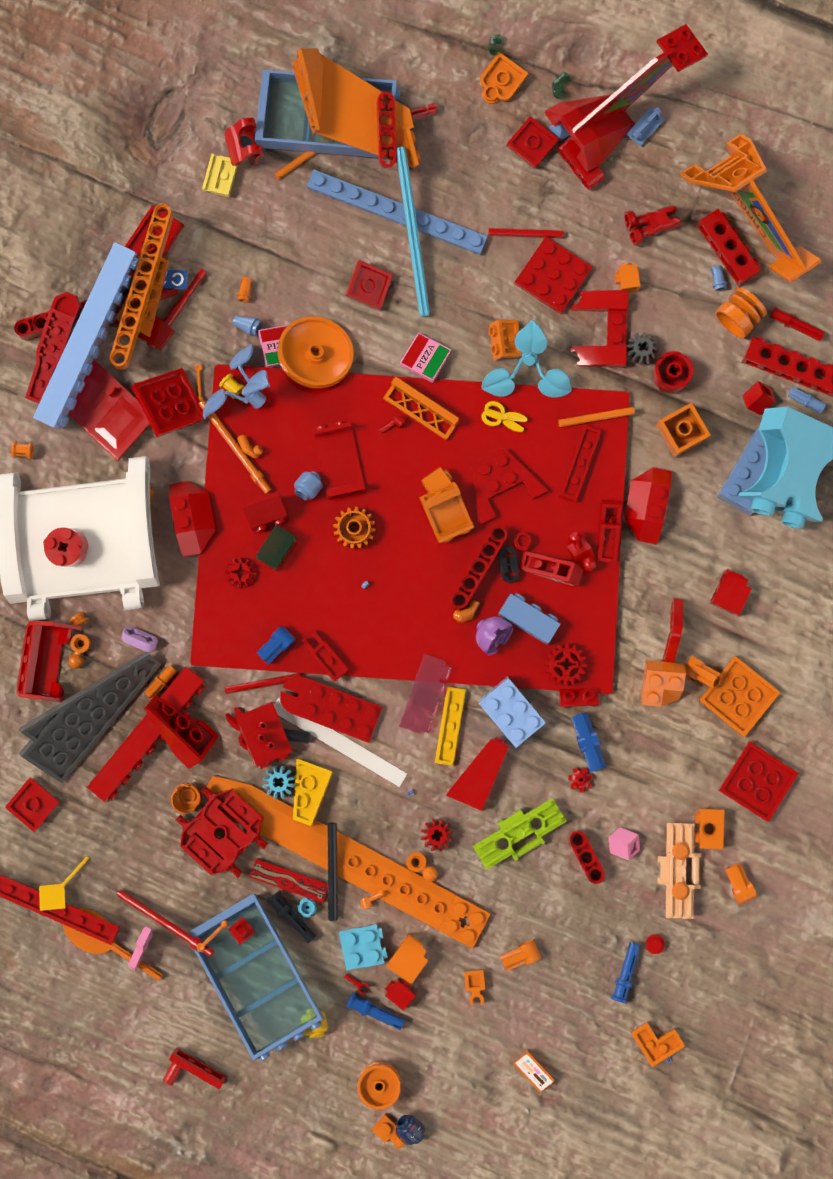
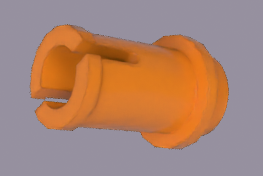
M248 277L241 278L240 290L236 295L238 301L249 302L253 279Z

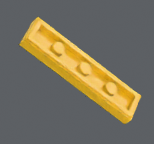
M447 687L435 763L454 766L466 693L465 689Z

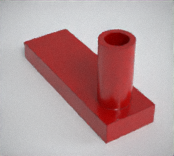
M176 1047L169 1058V1061L172 1063L163 1078V1082L172 1086L183 1068L220 1090L227 1076Z

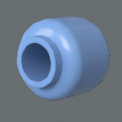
M313 471L311 473L303 472L294 483L296 495L303 500L314 499L323 487L320 480L321 477Z

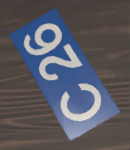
M167 270L163 288L186 289L188 271Z

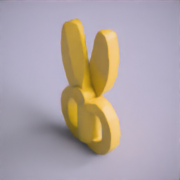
M495 401L488 402L485 405V411L481 417L486 425L495 427L502 422L510 430L515 432L524 431L522 426L514 422H526L527 418L524 415L515 412L505 413L504 407ZM495 406L500 409L501 413L489 409V407ZM486 416L497 419V421L491 422L486 419Z

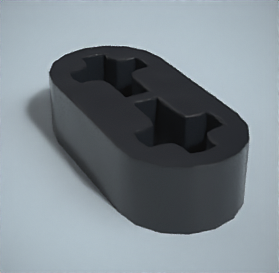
M504 547L499 552L501 577L504 582L511 584L519 576L517 557L513 548ZM505 551L513 555L510 557L509 564H507L506 558H502ZM509 566L511 567V572H515L512 580H509L507 576L505 577V574L508 572L507 567Z

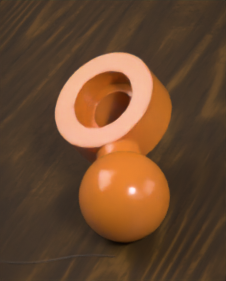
M76 634L70 641L74 654L68 660L69 665L74 669L83 666L84 658L82 653L87 652L91 647V640L87 635ZM80 640L84 641L83 647L79 646Z
M414 852L406 858V866L410 871H421L423 878L428 882L437 879V869L433 866H426V858L423 854ZM413 859L418 860L417 866L412 864Z

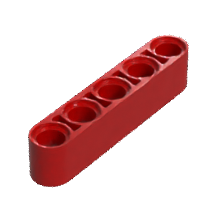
M496 525L489 532L452 595L451 604L453 608L463 610L467 607L506 541L508 533L504 526ZM496 530H500L503 532L504 537L496 539L493 533ZM485 547H492L494 554L487 556L483 550ZM481 563L485 569L483 572L478 573L474 570V565ZM471 579L474 581L475 586L472 589H467L464 586V582ZM457 596H462L465 599V603L458 606L455 604L454 599Z

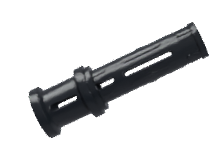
M278 890L267 902L277 909L279 916H284L307 943L311 942L317 935L292 908L293 904L283 897L282 891Z

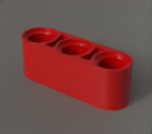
M572 137L557 148L561 157L586 189L590 191L605 180V176L599 167L586 172L576 158L581 149Z
M572 831L568 836V842L586 878L593 884L601 883L605 878V873L586 835L581 831ZM576 834L582 836V842L579 845H574L572 842V838ZM584 852H590L591 860L589 862L582 861L581 855ZM594 869L600 871V877L597 880H592L590 877V873Z

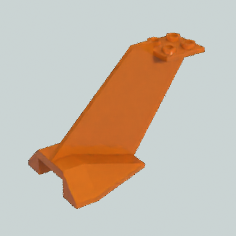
M318 48L297 50V60H293L292 67L312 134H318L378 156L376 102L382 91L319 53ZM384 96L380 101L384 103L385 109H380V112H391V109L387 110V104L391 101L387 99V96ZM395 100L396 148L406 147L408 165L410 170H413L419 165L418 162L421 159L419 151H415L414 143H416L414 132L410 131V129L414 128L410 109ZM384 115L381 118V123L384 126H389L391 118L388 115ZM383 135L382 143L390 145L392 143L391 136ZM382 148V152L386 151V156L384 158L392 161V158H389L388 154L389 151H392V148Z

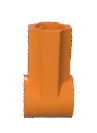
M693 656L689 658L685 665L687 678L693 681L697 680L712 689L719 686L722 678L721 673L707 667L705 663Z
M741 863L733 864L724 869L732 885L733 895L739 905L757 898L756 891L752 883L748 881Z
M534 939L524 942L518 948L500 955L506 972L523 964H531L542 958Z

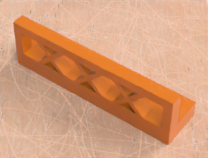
M395 377L391 382L392 386L383 399L444 440H447L459 423V418ZM396 389L402 393L403 400L394 401L389 397ZM406 402H416L418 411L410 412L407 410ZM431 412L434 416V421H424L422 413ZM446 422L451 427L444 434L438 430L437 423Z

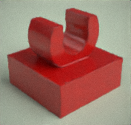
M244 917L228 928V931L240 946L256 934Z

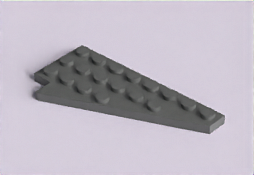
M144 652L21 726L18 730L30 738V740L19 752V755L63 783L160 667L161 663L149 653Z

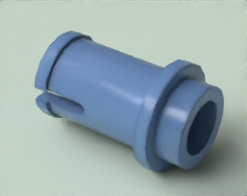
M712 267L710 269L714 282L712 287L715 288V291L725 290L727 282L724 279L723 267Z

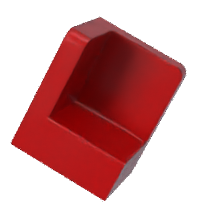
M759 381L742 396L746 408L758 415H761L765 409L769 408L776 401L772 389Z

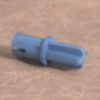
M792 387L788 392V397L801 403L802 407L806 406L819 414L825 408L826 403L812 397L811 393L807 394L795 387Z

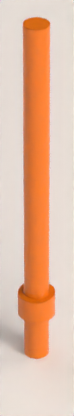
M202 400L199 403L200 407L203 410L206 404L205 400ZM213 412L208 415L211 422L249 471L254 483H258L265 494L269 493L272 489L263 479L264 475L261 471H257L216 414Z

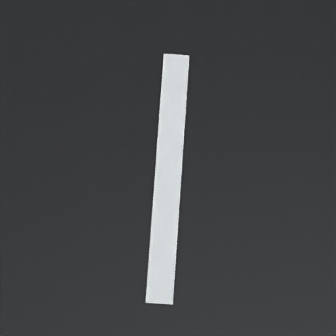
M278 697L274 707L280 717L302 730L310 732L312 736L400 787L407 773L333 729L287 712L282 707Z

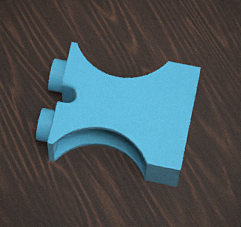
M790 407L767 408L764 410L758 430L765 444V466L758 481L749 489L739 492L738 496L751 501L750 510L755 513L773 516L775 511L782 514L781 523L788 527L803 529L805 522H822L823 518L817 507L815 490L822 469L833 460V427Z

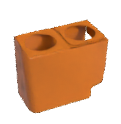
M408 933L388 961L386 967L412 984L428 962V959L424 957L426 949L423 948V943Z

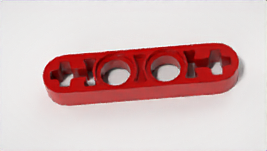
M382 92L376 102L378 160L383 168L388 169L396 163L395 100L390 92ZM384 96H387V99L391 101L387 104V110L391 109V112H380V109H385L384 103L380 101ZM388 115L391 118L389 126H384L381 123L382 116ZM383 135L391 136L392 143L390 145L382 143ZM382 148H392V151L388 152L389 158H392L389 165L382 159L386 156V151L382 152Z

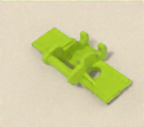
M551 798L525 815L519 808L512 816L503 821L502 819L499 820L497 824L500 830L472 847L487 870L512 855L516 862L519 860V857L537 846H543L546 843L542 836L567 821L554 799ZM539 818L542 826L539 829H533L531 827L532 819ZM533 832L535 833L537 838L515 851L512 849L511 846ZM501 838H505L508 841V847L504 850L499 849L497 846V842Z

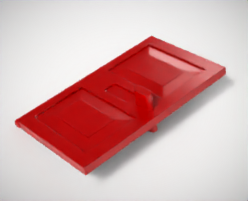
M93 359L91 364L93 365L92 371L89 376H85L83 381L85 386L81 393L78 392L75 398L77 403L74 409L69 411L68 415L114 459L119 461L150 424L137 398Z

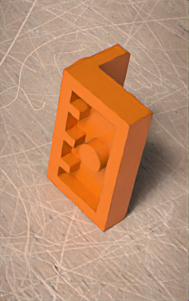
M498 319L489 325V335L492 344L491 353L494 361L502 358L522 357V352L515 346V337L519 332L518 320Z

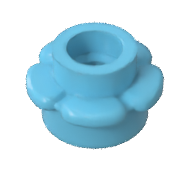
M303 898L298 905V912L303 917L314 915L317 911L316 902L312 899Z

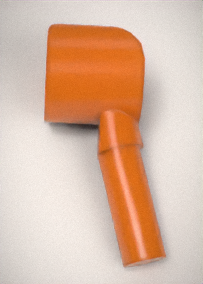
M385 891L362 898L360 900L362 909L373 907L372 901L384 896Z

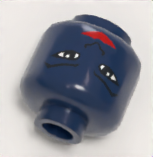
M414 1115L401 1116L396 1122V1134L407 1145L418 1144L422 1141L425 1132L424 1125Z

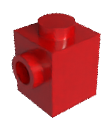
M398 978L395 982L391 980L385 988L387 991L385 997L403 1011L416 996V993L410 989L412 987L410 983L404 979L401 981Z

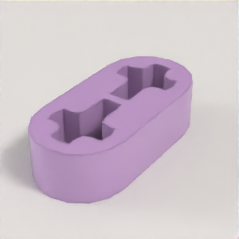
M129 626L123 629L121 636L123 642L146 652H153L158 642L155 636Z

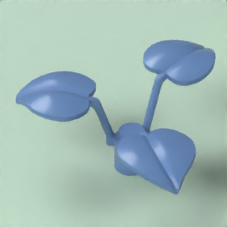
M252 344L239 351L230 362V368L236 369L238 367L248 382L242 390V395L245 397L243 398L229 391L225 392L224 389L218 390L207 400L204 406L203 418L205 420L208 415L224 404L227 396L237 398L245 404L249 402L256 409L265 403L266 397L259 390L270 387L267 372L261 370L249 379L242 368V365L250 359L253 353Z

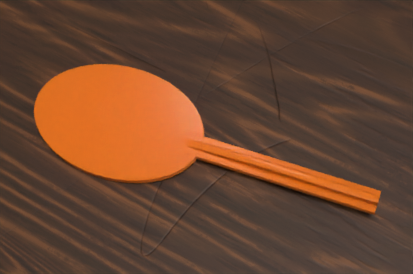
M79 908L83 911H86L92 915H95L99 918L108 921L104 916H102L94 910L87 908ZM63 924V929L68 939L81 950L93 954H102L112 950L127 961H130L133 955L115 943L116 938L113 945H109ZM142 960L140 961L138 968L160 981L163 974Z

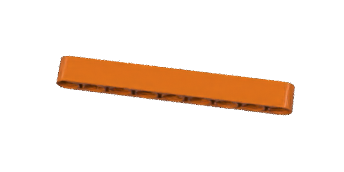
M163 203L158 204L153 211L110 354L111 363L119 370H124L130 365L172 225V211L168 205ZM161 212H168V215L165 218L159 217V214ZM157 229L163 230L160 236L154 235ZM152 247H156L157 252L155 254H149V249ZM145 266H152L149 272H143ZM139 284H147L144 290H137ZM136 301L141 302V305H140L139 308H137V309H133V308H132V305H133L134 302H136ZM129 320H136L134 326H126ZM130 338L129 344L121 345L122 339ZM118 356H124V361L120 364H117L116 358Z

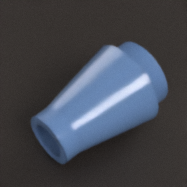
M235 315L232 323L233 326L238 327L250 336H257L258 330L262 328V322L258 318Z

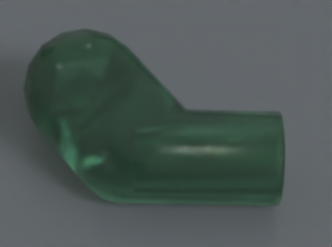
M493 34L489 39L488 51L491 55L498 54L497 45L502 44L500 34L495 36Z
M563 72L552 83V94L557 99L565 96L563 85L570 79L566 72Z

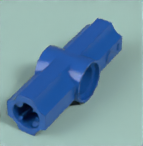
M587 712L571 717L577 734L576 739L581 753L584 754L589 771L593 772L605 768L606 765L599 748V739L596 732L593 731Z

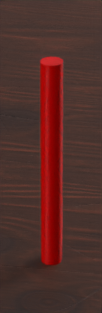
M488 229V236H546L548 238H563L564 230Z
M297 673L225 686V693L230 694L284 684L288 679L301 676V674Z

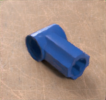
M283 625L272 634L271 639L257 652L268 665L296 640Z

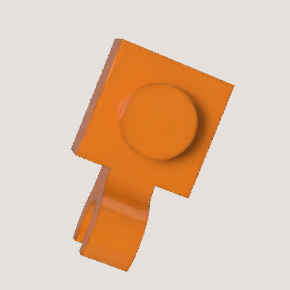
M386 1114L371 1129L383 1142L386 1143L390 1139L399 1150L405 1144L396 1134V1123Z

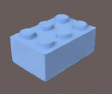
M508 676L478 700L479 705L515 747H518L546 723Z

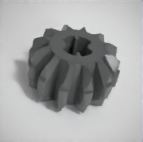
M645 332L642 333L641 337L636 333L635 339H629L630 344L627 345V350L630 351L627 353V356H634L632 359L633 363L638 359L639 365H642L643 360L646 364H649L650 359L654 360L656 358L654 353L659 351V348L654 347L658 342L651 341L652 335L646 338ZM645 346V350L641 352L639 348Z

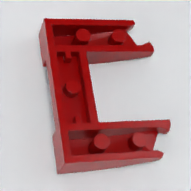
M628 290L580 291L579 295L582 297L577 305H572L571 311L607 312L606 346H570V352H576L580 360L576 365L582 367L625 368Z

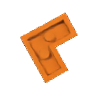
M647 1022L630 1032L652 1067L685 1047L674 1028L659 1038L655 1036Z

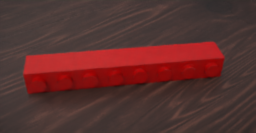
M185 667L160 698L173 704L180 712L183 709L186 711L193 703L192 698L196 694L199 696L205 689L204 684L206 681L189 667ZM148 714L145 715L87 786L102 801H113L119 794L117 790L120 786H125L130 781V774L133 770L137 771L143 765L142 759L146 755L152 754L156 749L155 744L158 740L162 741L164 739Z

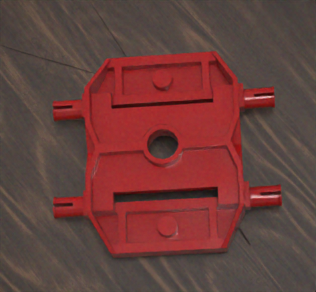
M205 786L200 792L209 799V802L191 822H188L181 814L175 819L183 827L180 847L210 875L230 871L239 878L243 872L234 863L252 842H256L263 850L269 844L260 835L264 817L233 788L216 794ZM221 805L232 817H234L245 829H247L248 832H244L233 820H231L220 808H218V806ZM217 828L225 830L224 838L217 837L215 833Z

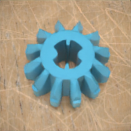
M274 766V774L270 770L266 771L270 778L263 777V780L269 781V784H264L263 788H271L267 791L268 795L275 791L273 795L275 799L278 797L279 792L281 798H285L284 791L290 795L292 792L288 787L295 788V784L290 783L291 780H295V776L288 778V775L292 772L291 770L284 774V766H281L280 772H278L277 766ZM283 778L284 781L282 783L284 785L276 787L274 784L276 783L275 779Z

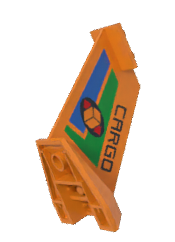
M741 133L728 141L726 146L730 156L707 171L693 164L679 173L680 177L689 183L728 191L770 252L777 259L769 265V269L789 283L797 280L822 262L820 258L800 245L794 249L753 181L767 172L752 140Z

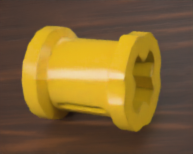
M231 373L224 377L219 384L221 388L224 387L227 391L239 395L244 388L242 384L240 385L233 379Z

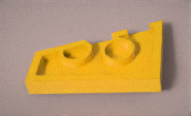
M297 758L293 820L312 827L333 772Z

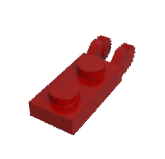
M313 630L311 636L319 642L315 649L307 639L304 638L301 641L335 683L349 669L329 645Z

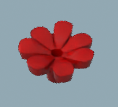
M583 767L581 771L578 768H574V775L568 776V780L573 781L570 785L571 789L574 790L578 787L580 793L585 791V787L590 789L592 783L589 780L594 778L593 774H587L588 769L586 767Z

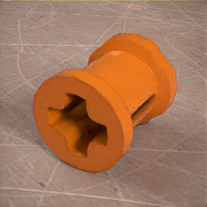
M17 441L12 442L11 457L33 458L34 444L32 442L28 444L18 443Z

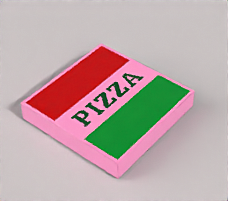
M288 325L258 330L266 368L280 366L277 352L278 343Z
M418 333L401 360L400 366L433 383L451 354V349Z

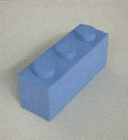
M517 593L515 595L510 594L498 615L548 645L560 626V623L557 622L558 618L551 614H543L541 612L542 609L533 603L531 606L525 603V598Z

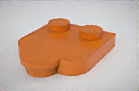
M498 52L480 77V83L483 88V100L489 104H494L499 100L502 102L509 101L529 76V73Z

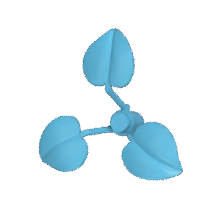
M533 320L521 329L515 337V346L522 352V358L519 359V363L512 375H509L507 369L498 368L491 371L482 382V389L495 396L504 397L513 392L515 383L512 379L517 374L522 363L528 366L536 364L542 378L538 382V388L541 393L548 397H562L572 390L570 379L564 371L552 369L546 375L543 374L537 354L544 352L547 347V339L541 327Z

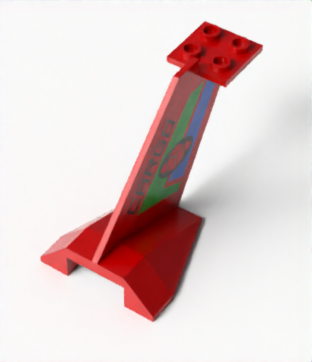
M687 24L657 39L656 43L664 53L650 61L615 93L560 102L545 110L544 113L554 127L563 124L581 149L576 158L586 172L600 166L635 123L626 110L672 66L675 67L677 72H680L708 56V53Z

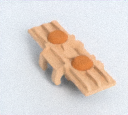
M667 823L666 856H658L661 869L660 877H657V884L666 885V918L694 919V889H701V884H699V857H701V853H694V824ZM687 857H692L691 884H686Z

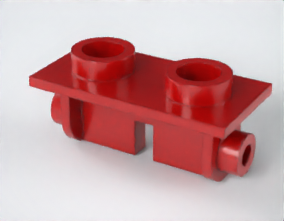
M598 688L559 690L560 707H595V705H599Z

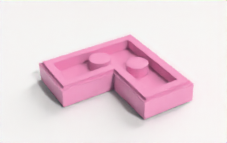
M148 927L143 928L136 942L137 947L128 963L129 969L136 971L153 936L152 929Z

